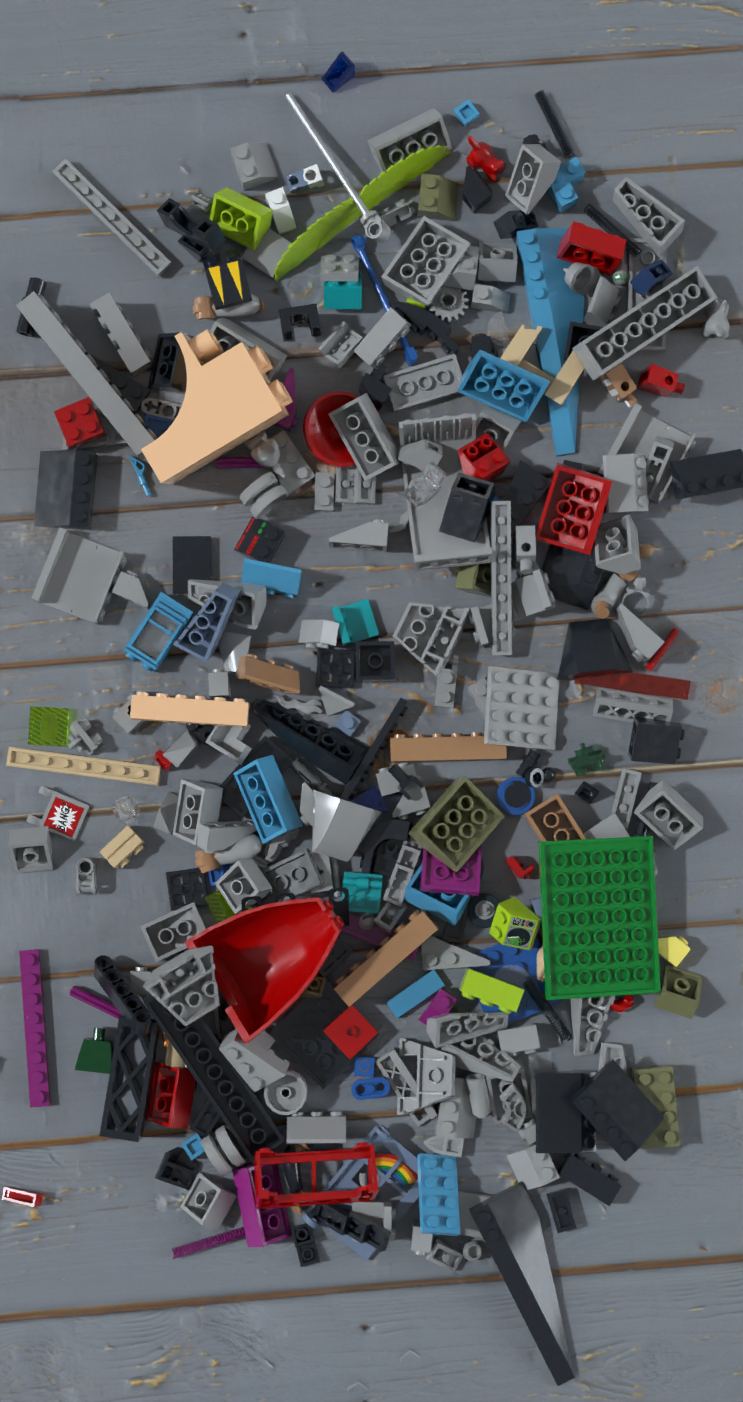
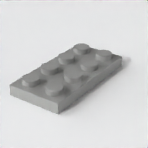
M456 354L383 375L385 385L392 388L389 398L394 413L458 394L459 392L457 391L462 377Z

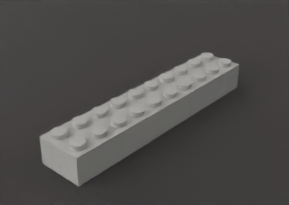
M33 291L18 303L16 307L137 457L143 460L145 455L141 449L157 439L156 435L150 428L147 430L144 428L146 424L138 413L135 415L132 413L134 409L126 398L123 400L120 398L122 394L114 384L109 385L110 379L102 369H96L98 365L92 356L84 354L87 351L78 339H72L75 336L66 324L61 325L63 321L53 309L49 311L50 305L41 294L37 296Z

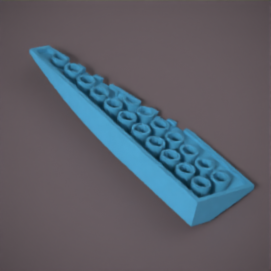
M534 228L517 231L515 240L532 329L536 330L537 326L543 327L535 340L540 370L556 378L566 362L564 360V353L570 321L583 324L584 295L571 291L564 280L566 273L563 269L569 268L573 263L557 258L561 238L568 228ZM580 377L562 406L545 396L556 456L575 453Z

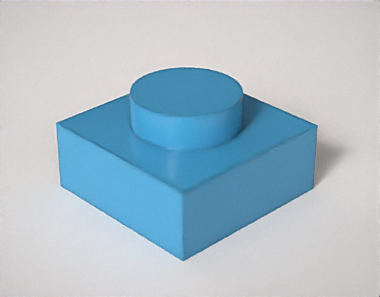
M469 99L453 110V113L464 127L478 118L480 114Z
M197 1133L181 1143L191 1160L205 1152L201 1144L202 1138Z

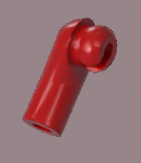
M625 995L620 1000L614 1001L609 1009L622 1013L632 1007L634 998L631 995Z

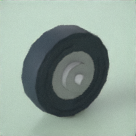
M480 893L479 896H474L467 906L469 920L480 928L491 927L497 906L500 903L499 900L489 893Z

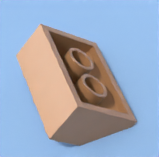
M252 654L240 657L234 679L286 694H299V672L295 671L293 666L283 664L281 667L276 665V661L265 659V662L260 661L258 656Z

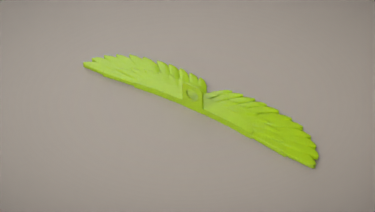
M438 145L435 147L430 146L427 149L422 148L415 154L411 153L405 160L401 159L394 166L391 165L386 172L383 171L369 185L366 184L359 195L368 210L372 209L384 199L406 186L408 182L433 168L435 164L450 155L451 151L447 150L446 146L441 147ZM351 197L343 201L342 205L334 207V210L325 213L324 217L316 220L317 223L310 225L307 228L308 231L299 235L297 240L288 246L289 250L282 255V259L277 263L278 267L274 271L275 281H278L293 268L295 269L317 249H320L334 236L363 215Z

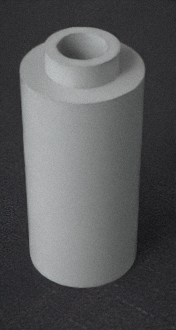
M474 1072L466 1076L472 1114L477 1116V1118H486L492 1112L486 1077L483 1074Z

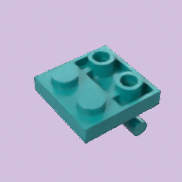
M344 872L343 888H347L349 891V911L379 914L383 875ZM342 892V900H343L344 897H345V894Z

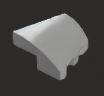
M223 632L218 645L226 672L236 673L240 657L247 656L249 652L251 636Z

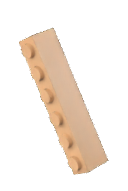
M137 692V695H132L130 718L132 720L248 728L249 703H245V699L237 698L234 699V702H230L222 697H214V700H206L207 697L195 696V699H187V695H176V698L168 697V694L156 693V696H149L147 692Z

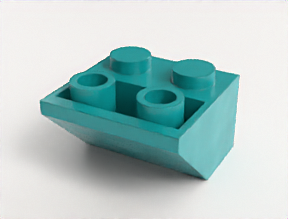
M362 271L358 272V281H324V309H362Z

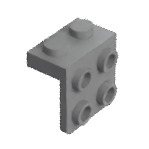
M491 604L480 608L478 606L470 608L468 620L475 629V632H473L475 643H479L480 647L492 644ZM512 622V638H514L516 632Z
M391 1202L352 1203V1212L391 1232L387 1247H391V1241H395V1228H391L396 1216V1209L392 1208Z

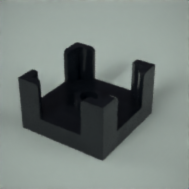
M317 304L279 309L284 342L293 339L292 325L309 323L312 337L321 336Z

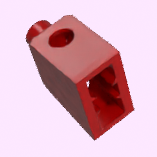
M651 364L641 371L637 389L667 397L673 392L682 395L685 384L677 381V373Z

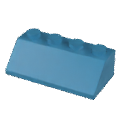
M273 755L256 759L233 773L263 844L289 834L303 826Z

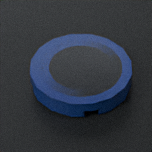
M511 777L500 784L497 791V801L504 812L511 815H520L526 813L532 807L535 801V791L533 787H529L526 784L525 779Z

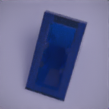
M342 51L321 80L334 93L355 76V65Z
M376 786L371 787L351 800V802L386 813L389 812V807Z

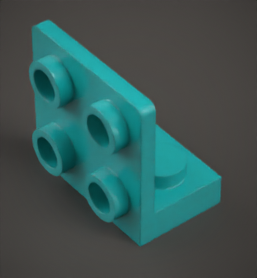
M368 599L343 607H339V605L331 607L336 623H339L338 632L343 647L379 635Z

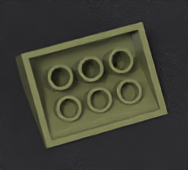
M466 776L455 779L408 834L422 848L453 871L458 872L505 816Z

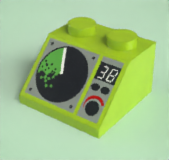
M513 897L498 904L489 934L502 945L531 950L541 919L517 898Z

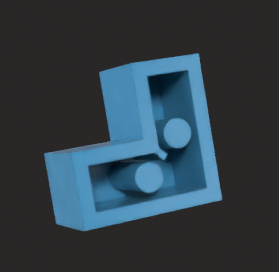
M577 157L560 165L554 182L547 189L559 213L575 206L578 200V196L572 186L583 181L586 172Z

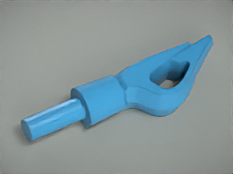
M130 455L129 457L140 486H143L147 497L151 496L147 486L148 481L144 475L146 465ZM137 463L143 466L141 470L137 467Z

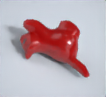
M468 136V142L473 148L466 157L468 166L470 165L472 169L481 168L490 181L496 182L497 175H501L504 172L507 164L492 153L487 143H478L473 137Z

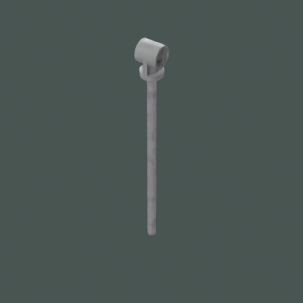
M288 93L285 96L363 214L360 221L365 228L366 235L378 242L387 241L391 234L390 227L383 222L376 210H368L293 94Z

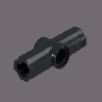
M30 277L26 296L22 300L33 291L37 296L40 294L44 296L47 282L40 278ZM21 313L16 332L23 336L33 337L35 329Z

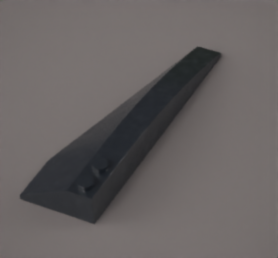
M520 1181L469 1210L557 1386L575 1378L540 1219Z

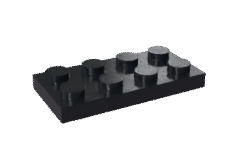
M267 736L262 738L247 755L242 765L239 764L219 786L223 788L221 800L242 819L249 810L233 773L256 759L270 755L274 756L281 775L294 762Z

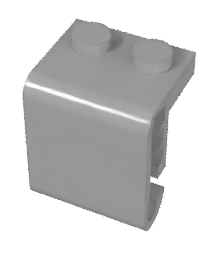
M538 569L532 571L533 574L511 582L512 622L555 608L553 603L555 598L553 592L549 590V579L546 572L544 573Z

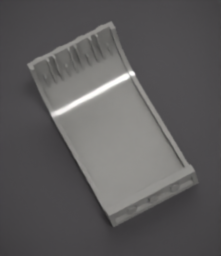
M464 413L457 416L445 415L438 418L426 417L420 420L408 419L399 422L400 447L426 439L441 445L443 456L433 474L423 472L415 466L402 463L415 571L492 563V548L490 547L486 518L475 543L439 532L454 481L458 472L464 474L458 450L476 439V415Z

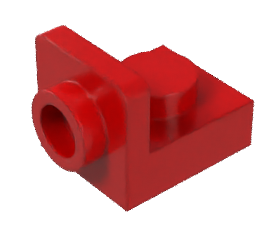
M510 856L505 860L518 879L522 877L526 879L534 873L532 869L535 866L531 864L523 870L521 867L524 865L518 857Z

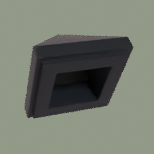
M583 781L574 794L591 804L600 791L593 785Z

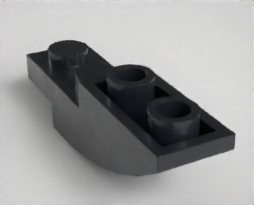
M399 301L395 304V310L411 324L410 329L414 333L418 332L422 335L428 331L427 335L433 341L437 340L441 344L440 348L447 355L449 353L451 355L458 353L459 346L448 336L451 333V328L443 320L416 305Z

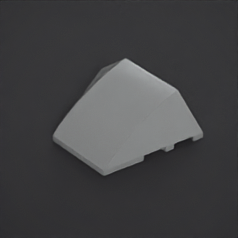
M409 602L393 634V638L437 677L446 666L463 632L470 609Z
M314 790L315 808H313V813L315 814L312 851L348 862L382 811Z
M212 945L183 952L153 970L143 985V988L185 1026L220 1006L218 987L215 980Z

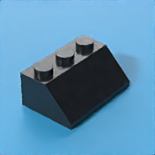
M180 332L158 335L148 389L176 395L186 393V364L182 350L175 338V335ZM184 333L188 337L193 338V336Z

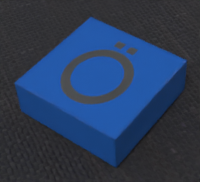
M357 1056L355 1058L354 1076L374 1077L375 1057Z

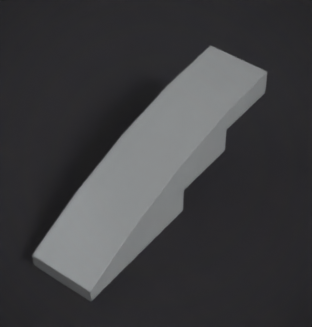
M410 837V842H403L383 900L399 906L403 902L405 888L411 880L422 849L412 837Z

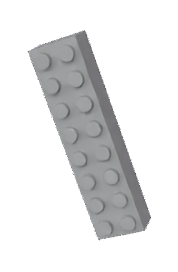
M696 266L572 349L592 380H595L718 297L699 267Z

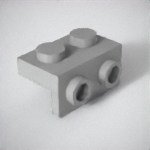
M343 321L322 343L319 350L328 361L341 368L355 353L354 349L364 338L350 329L348 324Z

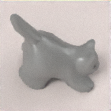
M715 299L705 306L708 319L701 331L705 337L714 334L719 338L725 339L729 336L730 328L727 320L729 305L726 300Z
M262 431L254 439L245 441V446L252 450L251 456L259 465L271 467L280 478H285V474L278 464L280 451L274 439L268 440L265 431Z

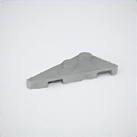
M430 936L421 944L423 970L491 965L490 960L433 936Z

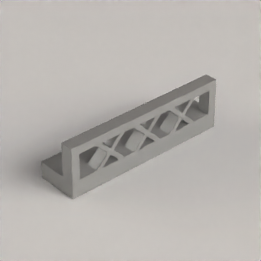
M597 687L593 716L633 723L634 716L638 717L636 714L642 711L648 715L644 718L657 720L656 716L665 715L667 716V722L671 720L673 699ZM599 704L606 705L610 709L607 711H600L598 710ZM624 708L629 712L623 715L619 714L617 710Z
M395 1048L375 1060L398 1097H404L405 1090L413 1091L416 1097L417 1082ZM390 1056L394 1062L393 1070L384 1069L380 1062ZM394 1073L403 1076L405 1079L404 1086L394 1084ZM432 1105L424 1108L428 1115L420 1120L415 1116V1111L409 1113L417 1126L437 1116V1112Z

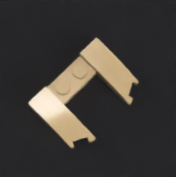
M522 325L500 359L549 380L550 383L543 395L562 406L585 367L574 350L556 378L551 377L525 361L524 358L543 327L537 326L535 330L525 329V325Z

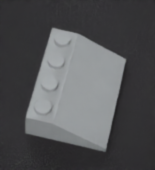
M423 216L381 276L383 283L399 295L429 306L471 243Z

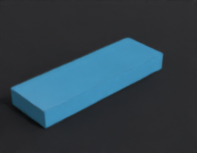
M431 970L386 1003L396 1018H399L445 985L435 970Z

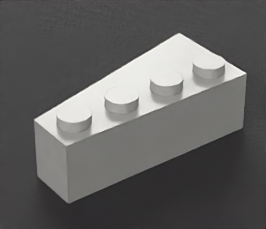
M627 177L614 189L613 202L656 255L660 257L683 232L685 220Z
M107 293L90 303L95 317L132 377L152 367L150 362L153 359L147 349L143 350L140 344L143 342L137 333L134 335L131 328L133 326L128 317L124 318L122 315L123 309L118 301L115 303L110 293Z

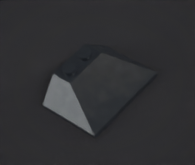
M595 542L590 555L550 544L541 569L544 573H547L549 579L548 587L553 592L556 600L588 610L603 569L596 566Z

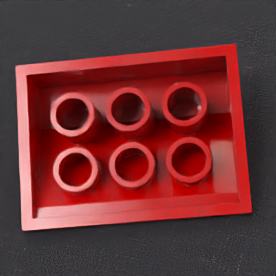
M557 463L535 534L536 540L590 555L613 481Z

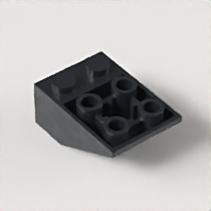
M458 472L450 491L439 532L475 543L490 509L491 501L494 500L496 495L495 484Z

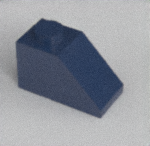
M661 259L644 267L630 283L633 285L634 290L643 296L654 290L673 273Z

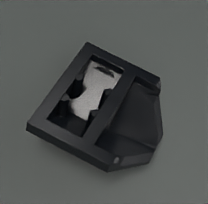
M176 1147L164 1154L155 1178L189 1190L199 1164L195 1159H190L184 1148Z

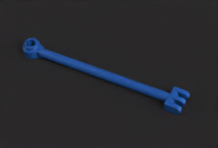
M355 235L351 237L352 246L357 254H359L385 312H387L391 304L365 251L366 239L363 235ZM406 336L400 337L399 341L405 352L403 356L408 366H413L417 359L414 347H410Z

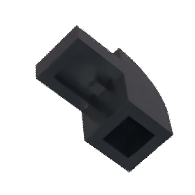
M382 363L378 369L374 367L370 375L368 373L365 374L359 387L360 395L367 393L377 411L380 410L392 388L380 381L388 368Z

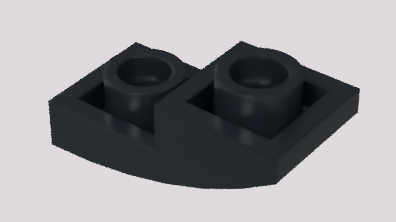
M305 1223L290 1227L300 1266L305 1267L319 1263L320 1258L311 1226Z

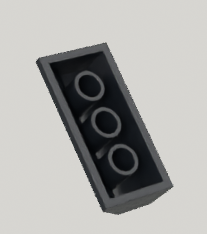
M741 449L670 462L676 499L743 488V451Z

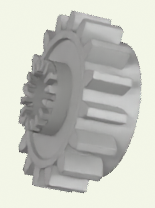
M442 286L429 306H427L432 307L429 312L434 313L443 321H448V324H451L452 320L458 322V317H464L465 313L463 311L468 310V306L465 304H468L469 299L464 298L467 292H461V288ZM450 300L453 304L447 306L443 301Z

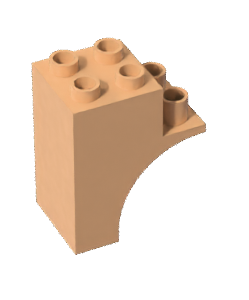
M208 329L193 338L188 337L182 332L175 335L186 364L187 387L185 398L171 426L159 438L141 449L160 483L174 485L289 416L285 406L292 403L293 400L282 382H279L278 379L273 382L269 381L265 373L272 370L273 366L263 349H260L258 345L249 348L241 342L224 352L215 335L210 333Z

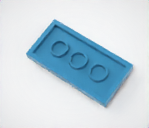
M419 1153L417 1155L421 1234L458 1236L461 1233L456 1157Z

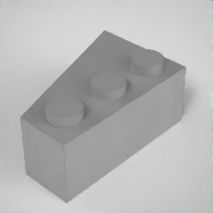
M237 1029L224 1035L219 1050L254 1092L284 1077L290 1063L286 1059L282 1060L277 1057L270 1048L269 1050L264 1048L255 1038L245 1044Z

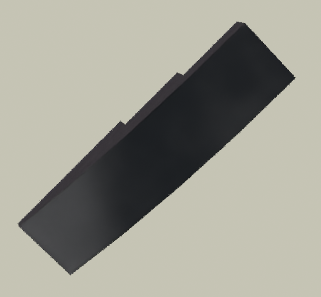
M317 1205L315 1219L342 1236L349 1235L361 1244L368 1243L379 1251H386L391 1235L390 1231L338 1205Z

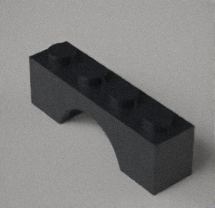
M171 198L157 210L166 227L211 252H214L226 240L217 223L206 217L201 222L196 220L180 203Z

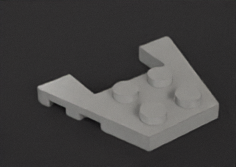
M399 1038V1056H417L416 1097H398L397 1115L404 1116L455 1096L456 1056L404 1038Z

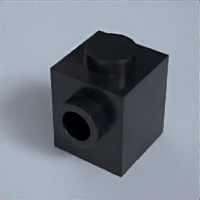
M483 333L472 336L471 361L479 350L489 354L494 353L495 346L494 342H491V336H486Z

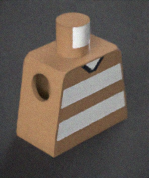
M619 363L598 377L615 401L623 399L628 408L637 402L632 393L637 387L622 363Z

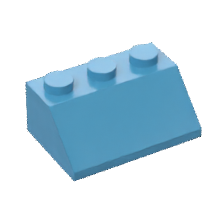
M244 558L241 583L266 586V595L274 596L275 593L282 594V597L286 599L298 597L302 580L301 569Z
M421 864L405 888L404 901L456 926L467 907L471 895L420 891Z

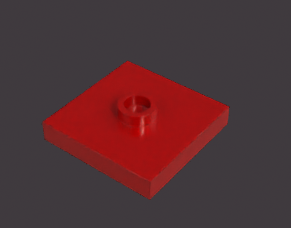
M353 1005L346 1008L323 1030L349 1060L378 1034L377 1030Z

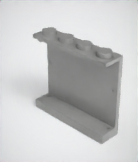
M635 403L608 455L645 454L646 460L656 435L673 441L674 446L654 495L652 499H649L659 504L661 500H666L670 493L667 489L670 483L673 484L670 462L687 459L685 457L687 451L691 452L696 444V441H694L696 434L689 436L641 411L642 406ZM602 464V466H601V468H600V470H599L598 473H600V474H602V475L604 476V470H603V464Z
M59 527L31 598L36 602L98 625L99 621H103L106 611L104 609L106 604H109L113 597L111 591L119 577L120 568H124L126 564V554L124 551L119 552L69 533L66 529Z

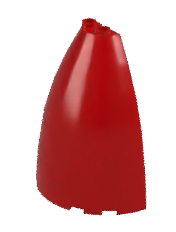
M318 897L266 904L236 914L184 942L189 950L213 946L215 980L229 1004L225 1011L245 1044L269 1027L299 999L328 958L342 930L341 927L344 926L343 920L335 915L333 911L334 906L329 899L323 900Z

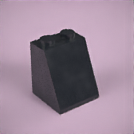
M634 716L628 749L631 761L675 764L676 759L680 758L681 748L678 747L679 741H683L684 729H682L680 723Z

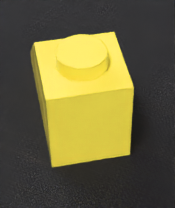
M675 936L658 938L659 955L674 967L680 964L691 949L687 946L689 943L681 936L678 938Z

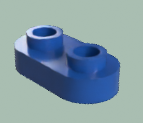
M384 1077L359 1079L351 1087L352 1095L358 1100L384 1097L390 1091L389 1081ZM378 1083H382L384 1085V1088L382 1090L377 1089L376 1086ZM363 1086L365 1090L360 1093L357 1088Z

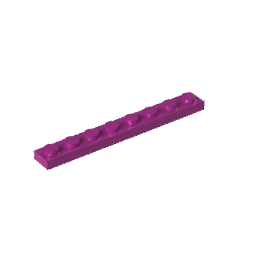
M40 949L19 951L30 1108L50 1106Z

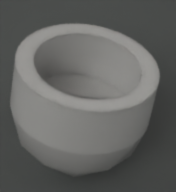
M364 913L359 919V926L364 930L372 929L375 924L374 916L371 913Z

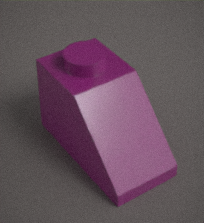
M440 988L418 1020L427 1025V1018L449 1013L457 999Z

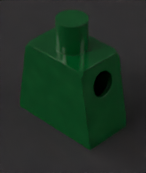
M94 1027L93 1038L83 1039L75 1070L110 1074L113 1041L104 1040L105 1028Z

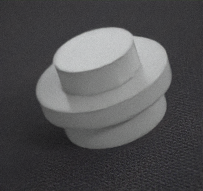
M475 1241L467 1242L463 1247L465 1259L471 1262L480 1259L482 1255L481 1245Z

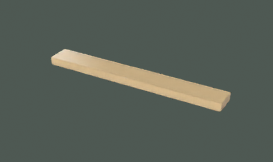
M9 747L6 766L156 786H159L162 768L161 766Z

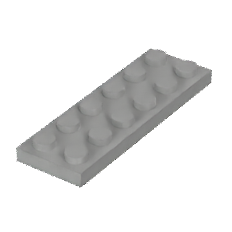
M629 238L642 249V252L637 257H633L628 251L627 312L666 287L665 280L654 290L641 296L630 283L644 267L662 259L667 265V249L658 257L644 239ZM666 333L639 351L665 352Z

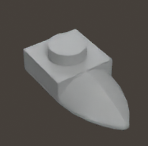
M433 1136L425 1140L424 1144L435 1153L462 1157L464 1138Z

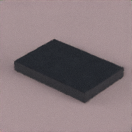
M173 536V594H188L189 579L211 581V536Z

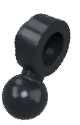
M185 724L188 731L198 733L201 743L209 745L205 743L207 740L205 733L212 732L214 727H202L201 724Z
M545 767L542 770L530 768L525 774V782L529 787L538 788L544 781L552 782L555 779L556 773L551 767Z

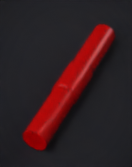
M673 627L662 646L645 666L648 671L651 672L661 657H663L679 634V630Z

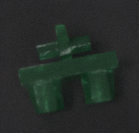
M585 743L580 744V750L574 751L575 757L567 759L568 764L577 777L586 774L585 765L591 764L593 771L603 770V760H606L601 749L594 751L593 746L586 748Z

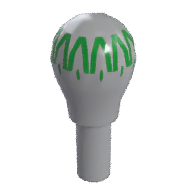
M624 250L623 258L613 273V281L618 286H623L629 281L628 265L626 264L628 251Z

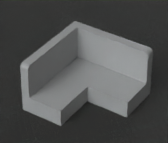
M248 724V728L216 725L205 743L242 765L252 749L241 742L251 725Z

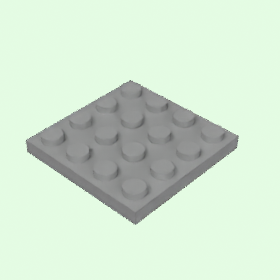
M488 667L484 744L555 750L559 690L558 674Z

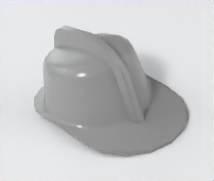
M575 262L569 268L563 269L566 273L565 283L570 287L571 291L580 295H587L596 288L600 278L599 270L596 267Z

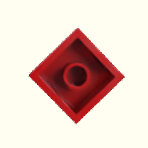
M90 397L54 411L67 445L71 450L107 436Z

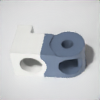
M317 164L286 177L291 194H297L316 186H324Z

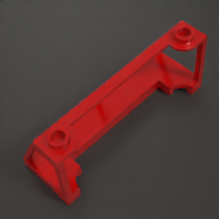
M359 1142L353 1149L275 1154L270 1148H261L255 1152L256 1209L372 1202L378 1193L374 1144ZM354 1159L368 1160L367 1185L357 1187L356 1190L316 1192V1162ZM311 1162L312 1193L278 1195V1192L263 1191L261 1165Z

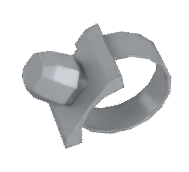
M640 575L635 578L634 585L627 584V593L622 598L623 604L625 597L631 593L639 592L645 596L647 606L641 613L634 614L636 617L646 613L649 607L647 597L651 596L650 590L645 587V577Z

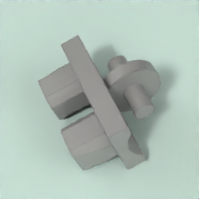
M86 718L79 722L75 720L69 727L72 734L68 736L71 741L68 747L70 749L76 747L79 752L85 749L91 755L102 742V738L98 733L93 734L91 737L86 734V731L92 727Z

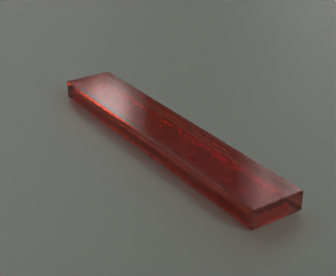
M613 672L577 676L574 678V684L688 700L691 682L634 672L614 674Z

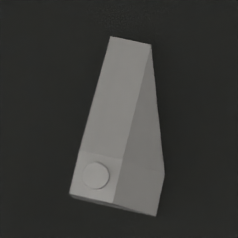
M188 580V598L201 606H204L223 582L239 590V596L229 619L234 621L233 624L239 627L254 630L258 628L266 606V586L241 582Z
M615 996L571 999L573 1052L575 1056L594 1054L601 1036V1028L604 1021L608 1018L607 1013L610 1005H613Z
M445 1013L427 1018L426 1032L434 1047L438 1048L506 1029L508 1013Z
M483 1035L442 1046L441 1049L442 1052L456 1056L455 1067L506 1081L513 1082L521 1069V1066L506 1052L496 1048L494 1042L491 1039L487 1040Z

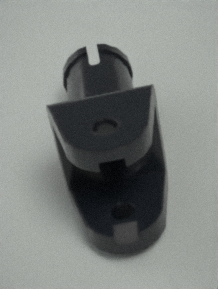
M397 763L388 770L399 782L398 790L407 800L411 797L404 788L411 781H414L420 788L424 786L416 776L407 775Z

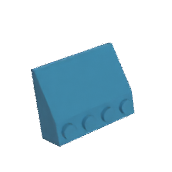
M479 350L461 377L457 392L527 422L550 381Z

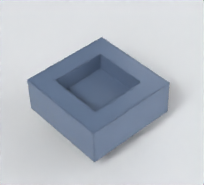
M345 710L335 726L351 737L361 723V720Z

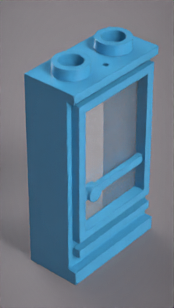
M160 592L132 638L123 650L127 652L126 657L134 662L138 659L143 663L142 667L150 672L152 670L158 672L173 649V644L195 614Z

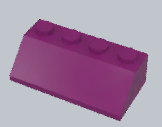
M254 1163L232 1169L248 1247H264L292 1236L286 1207L256 1209ZM277 1164L261 1165L263 1191L269 1190L270 1192H278V1195H282L283 1190Z

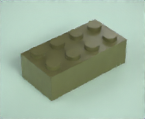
M657 1065L631 1068L632 1081L665 1117L640 1149L680 1146L673 1066Z

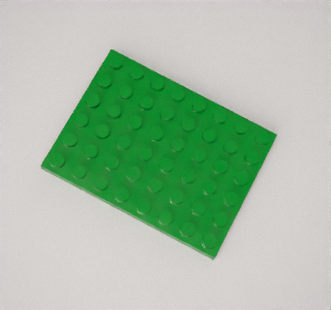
M653 836L538 841L546 1000L661 993Z

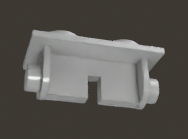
M404 198L395 202L396 206L390 209L385 207L378 212L383 222L390 227L398 223L395 216L398 215L400 221L413 216L415 209L413 206H409L412 200Z

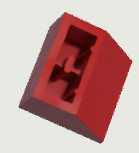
M488 433L458 450L463 473L488 482L504 473L510 463L508 457Z

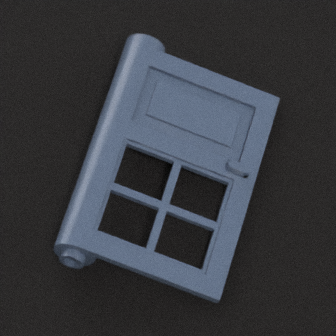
M376 1125L363 1142L374 1144V1151L382 1144L399 1158L386 1175L376 1167L377 1174L383 1178L378 1183V1190L387 1181L404 1195L395 1206L396 1216L391 1228H394L418 1199L419 1188L417 1179L408 1192H406L389 1177L402 1161L418 1174L417 1157L394 1139L384 1125L380 1127ZM347 1160L322 1192L356 1190L360 1186L352 1178L364 1164L368 1165V1160ZM352 1203L335 1204L352 1211ZM317 1205L310 1206L302 1215V1219L314 1229H317L321 1223L314 1218ZM324 1225L365 1261L376 1250V1248L368 1243L354 1242L349 1235L342 1236Z

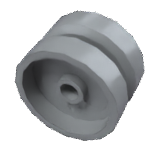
M268 472L255 480L239 497L245 506L252 505L250 512L256 519H260L270 513L288 496V491L283 485L276 486L278 479L272 472Z
M287 1069L284 1077L265 1086L264 1098L266 1104L273 1112L280 1115H290L303 1107L307 1098L308 1087L300 1073ZM288 1089L289 1095L286 1094V1096H284L282 1094L283 1090Z
M225 1125L215 1131L216 1138L209 1134L201 1139V1144L207 1157L223 1177L232 1172L231 1162L237 1167L247 1162L239 1143Z

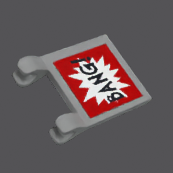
M41 786L39 793L51 799L42 819L29 815L27 822L39 827L48 826L49 831L75 841L90 806Z

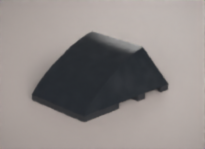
M607 618L569 622L557 680L572 679L584 675L633 672Z

